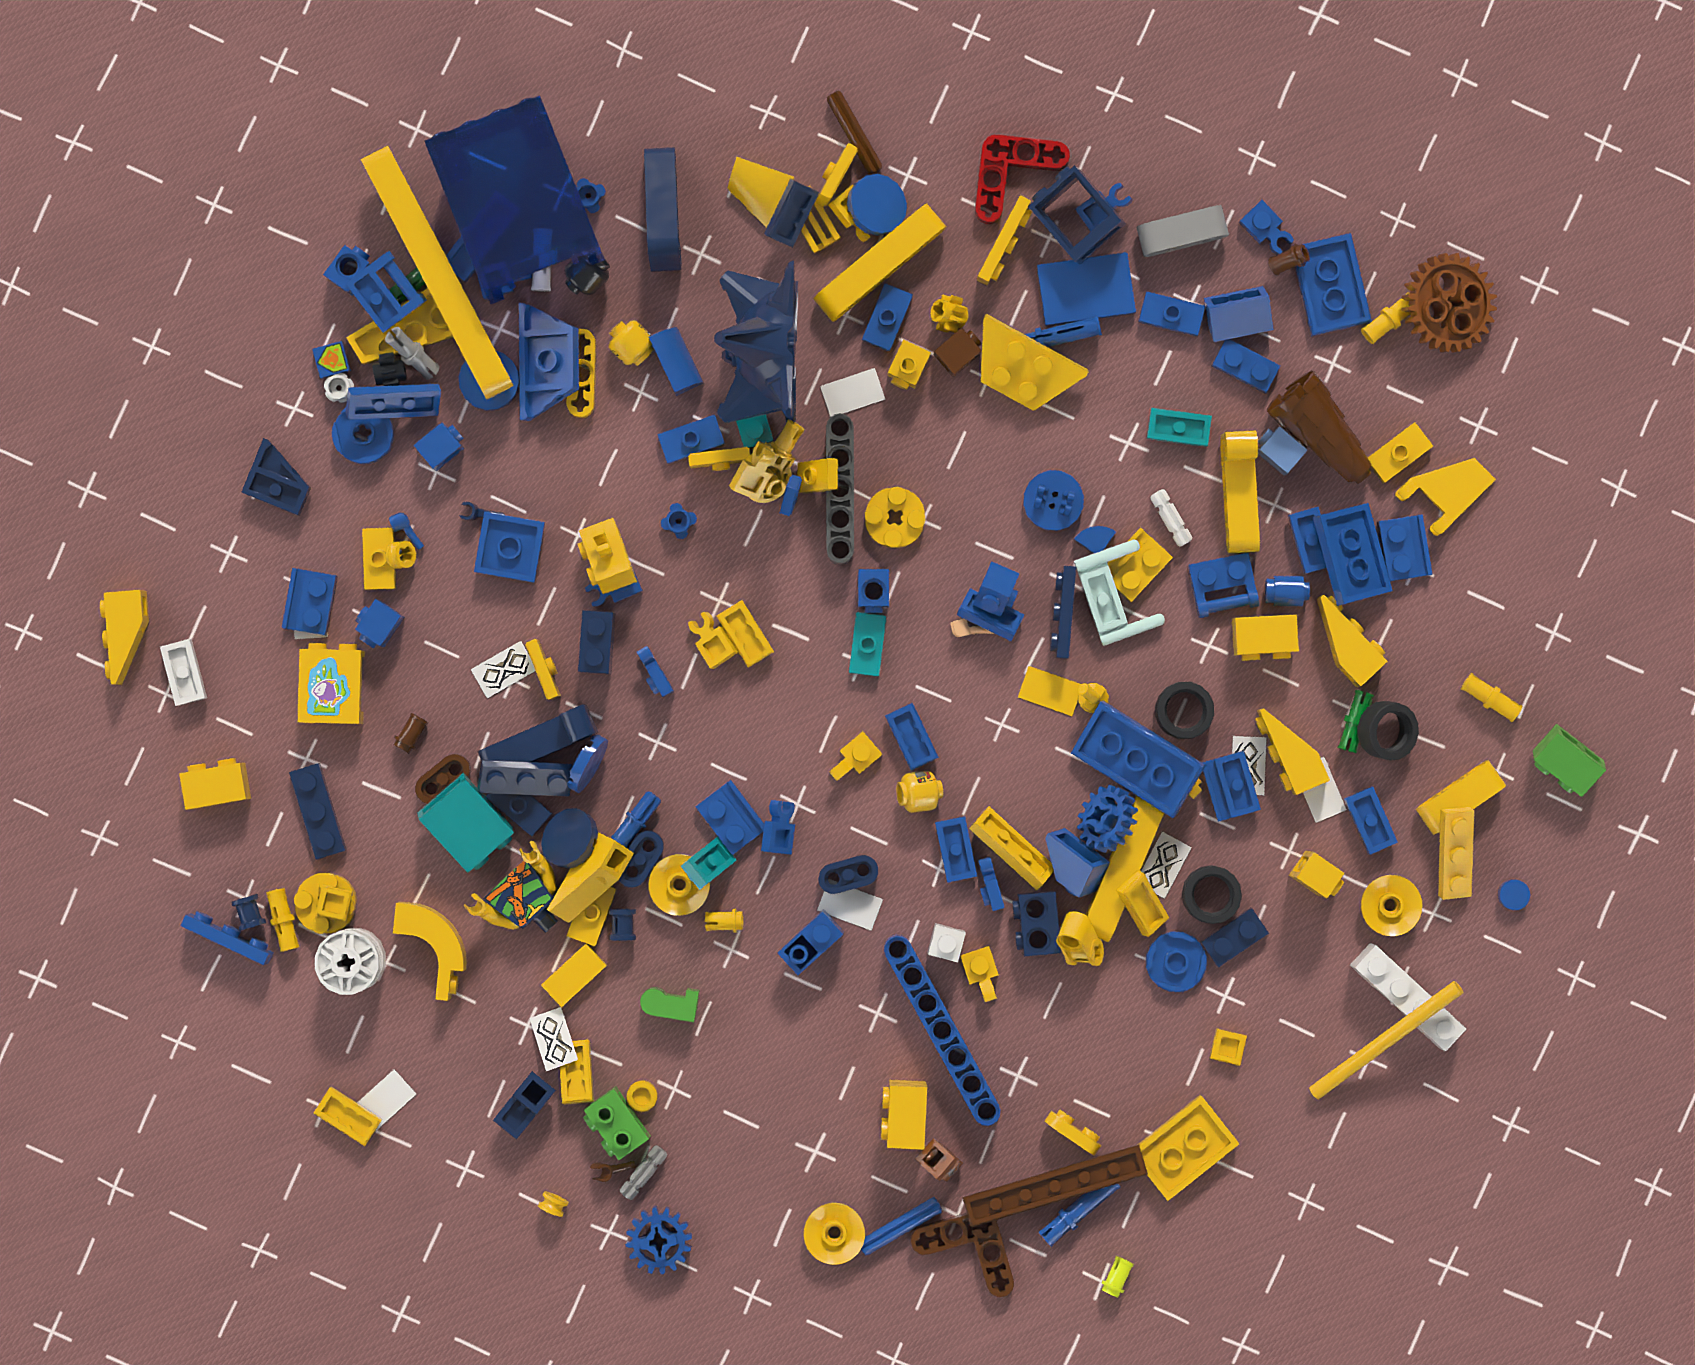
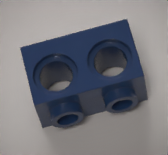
M1044 891L1017 894L1018 901H1012L1014 920L1020 919L1021 931L1015 932L1017 950H1023L1024 957L1061 953V949L1056 942L1059 934L1056 892ZM1032 900H1039L1043 905V911L1037 917H1031L1026 912V906ZM1039 930L1045 933L1046 941L1041 947L1030 945L1029 937L1032 932Z

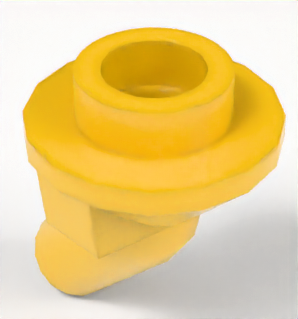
M1083 683L1079 686L1078 701L1084 711L1094 713L1100 701L1108 703L1109 695L1102 685L1097 683L1087 685Z

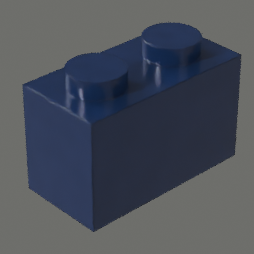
M582 610L578 672L611 675L615 613Z

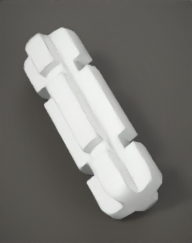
M1162 489L1152 494L1150 497L1155 508H1159L1160 511L1158 513L1169 532H1173V539L1180 547L1190 542L1192 535L1187 528H1184L1183 525L1185 523L1174 504H1170L1168 501L1170 497L1167 492Z

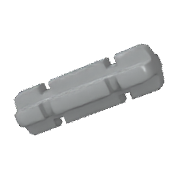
M654 1146L648 1153L649 1157L644 1158L629 1177L630 1181H626L621 1187L620 1192L627 1199L633 1200L640 1191L639 1188H643L657 1170V1165H661L666 1159L667 1153L661 1147Z

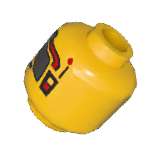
M929 771L907 773L902 777L901 782H898L896 785L898 803L911 813L933 810L937 807L939 799L943 798L942 782L936 780L933 773Z

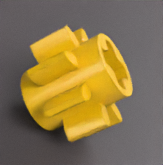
M942 295L941 299L933 303L931 319L938 322L936 325L937 330L946 333L949 331L956 333L958 328H962L966 324L968 308L961 305L963 298L954 295Z

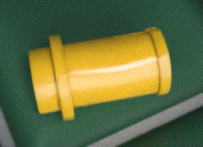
M733 909L732 912H705V922H707L705 929L706 931L733 930V933H737V930H743V912L737 911V909Z

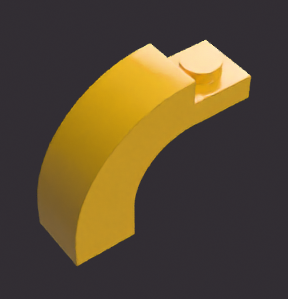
M397 902L393 933L420 937L433 947L439 964L435 1000H450L452 994H457L458 976H454V971H465L467 969L466 951L461 936L454 925L435 909L417 903Z

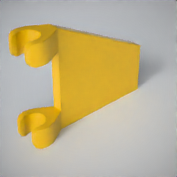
M1475 458L1412 477L1395 492V496L1400 501H1405L1419 488L1444 513L1429 527L1432 534L1438 536L1496 479Z

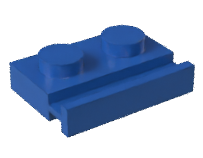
M1423 514L1377 522L1382 554L1390 582L1433 574Z
M292 568L282 628L327 636L338 576Z
M1244 751L1202 762L1206 765L1203 772L1218 822L1261 810Z
M732 780L695 806L732 855L764 831L763 821Z

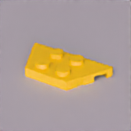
M985 314L983 319L981 382L1034 411L1085 378L1089 373L1088 369L992 316Z

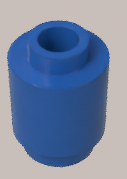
M1273 576V579H1266L1265 581L1266 603H1273V606L1303 607L1304 600H1309L1310 584L1309 582H1304L1303 576Z

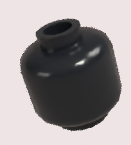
M582 250L565 266L564 272L567 277L565 284L577 295L580 292L585 295H593L608 281L610 265L599 252L595 250L591 252Z

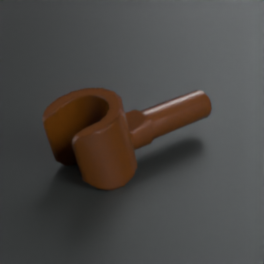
M635 1161L617 1165L595 1162L590 1168H602V1174L592 1179L607 1182L611 1179L612 1174L636 1168Z

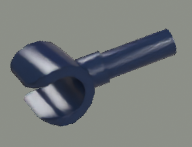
M463 502L461 505L472 507V514L468 517L459 516L462 519L474 521L477 518H483L484 512L504 515V513L480 509L476 504Z

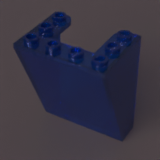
M540 95L534 98H525L514 106L506 109H497L486 117L466 121L458 128L447 132H438L432 138L424 140L483 291L490 304L505 299L501 290L503 286L508 285L510 289L516 288L514 280L570 258L573 264L579 263V256L587 255L590 265L605 260L561 144Z

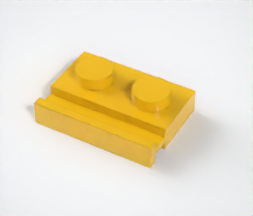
M1141 527L1128 540H1137L1140 544L1139 550L1107 562L1116 589L1130 602L1137 597L1173 558Z

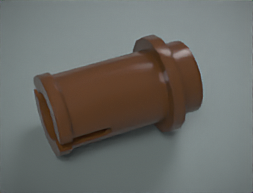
M1295 243L1291 246V249L1269 257L1268 263L1273 274L1277 276L1296 266L1304 267L1306 262L1310 260V256L1305 245Z
M411 713L399 736H394L396 741L393 745L409 754L412 749H416L414 745L428 722Z

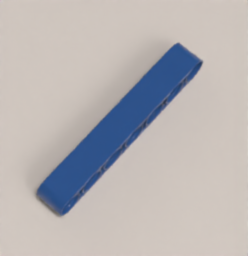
M896 934L890 936L884 944L886 958L967 1106L978 1123L985 1126L994 1124L1000 1117L1001 1110L999 1104L910 941L903 935ZM898 940L905 943L907 949L903 956L894 957L889 953V946L893 941ZM908 968H917L921 972V979L917 983L909 984L904 980V973ZM926 994L932 995L936 999L935 1007L929 1011L922 1010L918 1005L919 999ZM941 1021L948 1023L951 1027L949 1035L943 1038L937 1037L933 1033L935 1024ZM957 1048L965 1052V1059L961 1064H952L948 1060V1054L951 1050ZM972 1075L979 1078L980 1085L975 1091H967L963 1087V1081L967 1076ZM982 1103H991L995 1107L994 1114L991 1117L982 1118L979 1116L978 1108Z

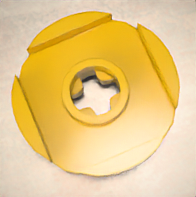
M901 487L885 488L879 491L870 499L865 511L866 529L871 538L878 544L890 548H901L912 544L922 533L925 523V511L922 502L913 492ZM890 510L894 512L900 510L903 513L900 518L902 521L901 525L898 526L896 523L888 524L887 520L890 517L888 512Z
M318 873L310 876L299 886L294 896L295 911L298 919L306 928L318 934L334 933L345 928L355 914L357 896L353 886L344 877L333 873ZM323 884L354 891L346 922L315 915Z

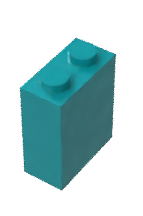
M464 773L417 813L419 821L467 873L473 868L475 870L481 868L489 860L488 855L496 848L498 850L504 848L512 840L511 835L514 833L511 824L482 793H479L478 788Z

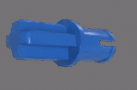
M650 791L646 792L631 813H626L627 818L611 838L627 848L642 827L646 828L645 823L660 805V798Z

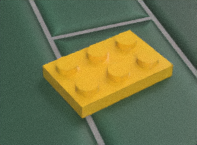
M1201 1095L1139 1143L1148 1172L1147 1176L1167 1201L1239 1145L1236 1138Z

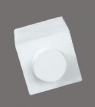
M935 923L927 951L928 955L958 962L966 932Z

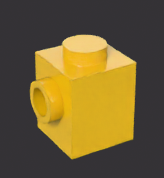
M903 339L887 376L892 378L891 383L904 390H907L909 386L915 389L931 352Z

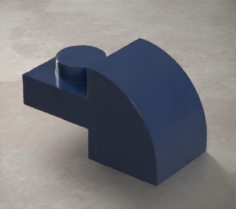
M532 1071L496 1115L493 1122L517 1140L556 1090Z

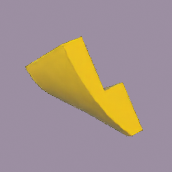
M736 157L727 189L767 228L790 178L793 180L795 178L794 176Z

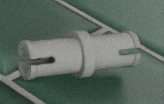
M399 327L391 329L396 334V338L388 332L385 342L401 355V360L405 364L412 365L426 380L433 378L428 371L430 369L436 375L439 371V365L424 352L423 346L418 342H413Z

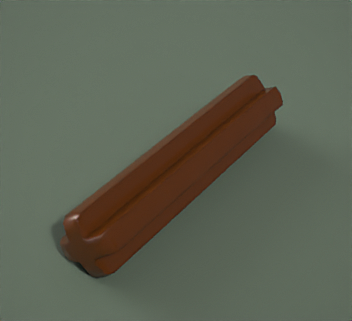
M841 91L830 94L827 97V102L848 140L853 146L857 147L858 151L856 154L869 175L880 171L882 163Z

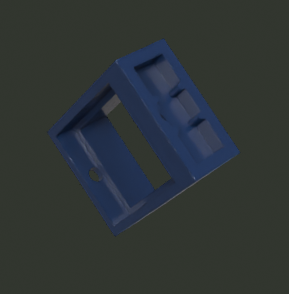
M1074 165L1071 169L1066 167L1060 171L1055 177L1056 182L1050 188L1044 187L1032 197L1034 202L1028 207L1076 263L1081 264L1125 226L1126 223L1086 175ZM1079 181L1108 217L1074 246L1046 213L1045 209Z

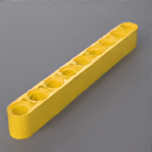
M386 146L362 158L361 161L486 400L513 387L514 385L391 150Z

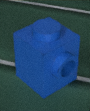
M991 561L973 605L1001 617L1005 607L1012 608L1019 591L1013 588L1019 573Z
M375 599L369 608L365 606L358 614L355 621L359 624L355 630L361 633L359 639L370 647L375 648L376 645L385 647L405 617L382 601Z

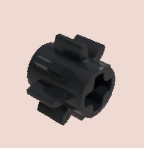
M393 352L380 354L379 362L372 364L377 386H399L401 381H407L405 363L401 358L396 359Z

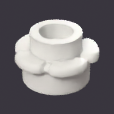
M344 373L328 377L324 383L325 395L332 402H346L348 388L354 387L353 381L348 379ZM338 385L342 386V389L340 391H337L336 389Z

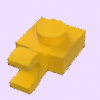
M758 441L753 449L752 461L749 462L743 459L729 485L733 491L759 500L773 475L767 469L775 456V452L769 450V445Z
M862 731L840 750L845 759L830 770L829 773L836 781L852 768L860 774L877 760L882 753Z
M987 946L960 955L969 984L979 983L985 1002L997 999L990 978L999 974L990 947Z

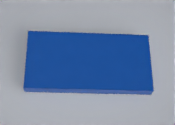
M1100 701L1071 752L1080 760L1171 818L1176 817L1206 766L1105 701Z

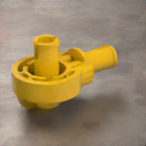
M788 419L776 441L771 443L765 442V444L770 446L769 450L775 452L774 459L767 467L773 475L759 500L750 498L751 500L758 503H768L778 499L785 493L789 478L792 476L790 468L796 460L790 452L805 431L796 422ZM752 454L749 455L745 460L751 462Z

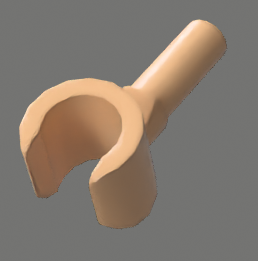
M966 619L951 622L952 632L956 637L970 634H994L980 626L969 627Z

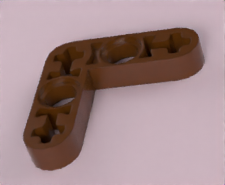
M967 1213L919 1226L912 1232L911 1246L915 1252L921 1255H929L974 1242L989 1292L996 1297H1005L1013 1290L1014 1279L997 1220L988 1224V1230L982 1231L981 1227L972 1228L971 1231L974 1235L969 1237L967 1227L963 1221L969 1219ZM952 1223L960 1225L963 1230L962 1236L957 1240H950L945 1235L946 1227ZM940 1227V1236L944 1244L938 1245V1239L929 1241L928 1248H923L922 1244H916L915 1241L920 1239V1233L925 1232L927 1237L936 1235L934 1228ZM993 1244L999 1247L1000 1256L997 1260L988 1261L984 1258L983 1250L986 1246ZM1005 1263L1006 1267L999 1269L1002 1278H1008L1009 1282L1004 1284L1005 1289L999 1290L998 1286L991 1285V1283L996 1281L994 1270L987 1272L986 1268L997 1267Z

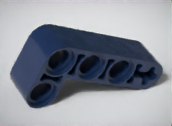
M675 147L644 149L647 247L651 272L682 270L679 239Z
M583 704L561 713L558 717L477 751L480 760L533 762L599 732L587 705Z

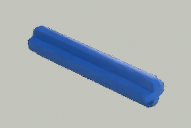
M932 1197L865 1236L861 1248L862 1252L865 1255H869L941 1213L942 1208L938 1200Z

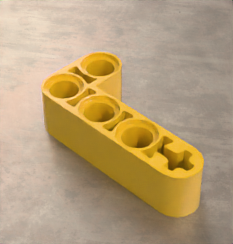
M1256 430L1224 432L1220 439L1227 552L1228 554L1259 552L1260 534L1255 459L1258 457Z

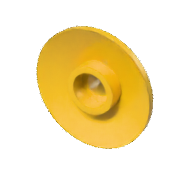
M684 854L668 856L659 861L650 874V896L656 906L668 914L678 916L690 914L699 909L708 897L710 882L699 890L681 867L691 856ZM676 879H683L686 886L683 890H677L674 887Z
M1385 875L1373 880L1366 887L1361 898V913L1367 925L1375 932L1386 936H1399L1410 931L1419 921L1422 913V898L1416 886L1408 879L1398 875ZM1388 899H1392L1395 903V907L1391 911H1387L1384 906Z
M827 1203L819 1206L809 1215L804 1226V1241L807 1249L817 1260L826 1264L837 1265L850 1261L859 1253L865 1239V1228L861 1217L854 1209L842 1203ZM831 1227H838L841 1233L838 1237H831L829 1235Z

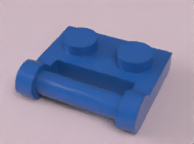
M390 251L383 254L345 283L383 333L427 301L422 293L419 294L393 261L395 257ZM382 268L386 270L409 302L403 306L398 303L376 274Z
M1249 553L1188 565L1199 618L1209 617V613L1248 605L1250 608L1260 606ZM1245 585L1246 594L1211 601L1205 600L1204 593Z

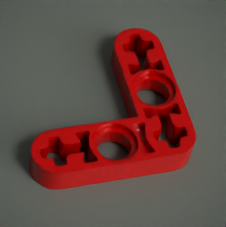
M991 135L987 137L983 142L975 204L977 219L984 224H993L1000 219L1003 211L1008 166L1059 171L1069 161L1070 151L1068 147L1062 142L1007 135ZM993 142H998L999 148L1009 149V143H1014L1012 159H1007L1008 152H999L998 157H993L992 151L987 150V147H992ZM1022 145H1029L1034 150V157L1029 161H1023L1018 157L1017 149ZM1039 146H1044L1043 153L1051 154L1055 148L1059 149V154L1064 155V159H1059L1058 164L1052 163L1051 157L1043 156V163L1037 162L1040 153ZM990 171L997 172L1001 177V183L994 188L988 187L983 180L986 173ZM981 191L988 194L1000 193V198L993 196L992 207L997 209L998 212H993L991 217H985V211L980 210V207L986 206L988 196H981Z

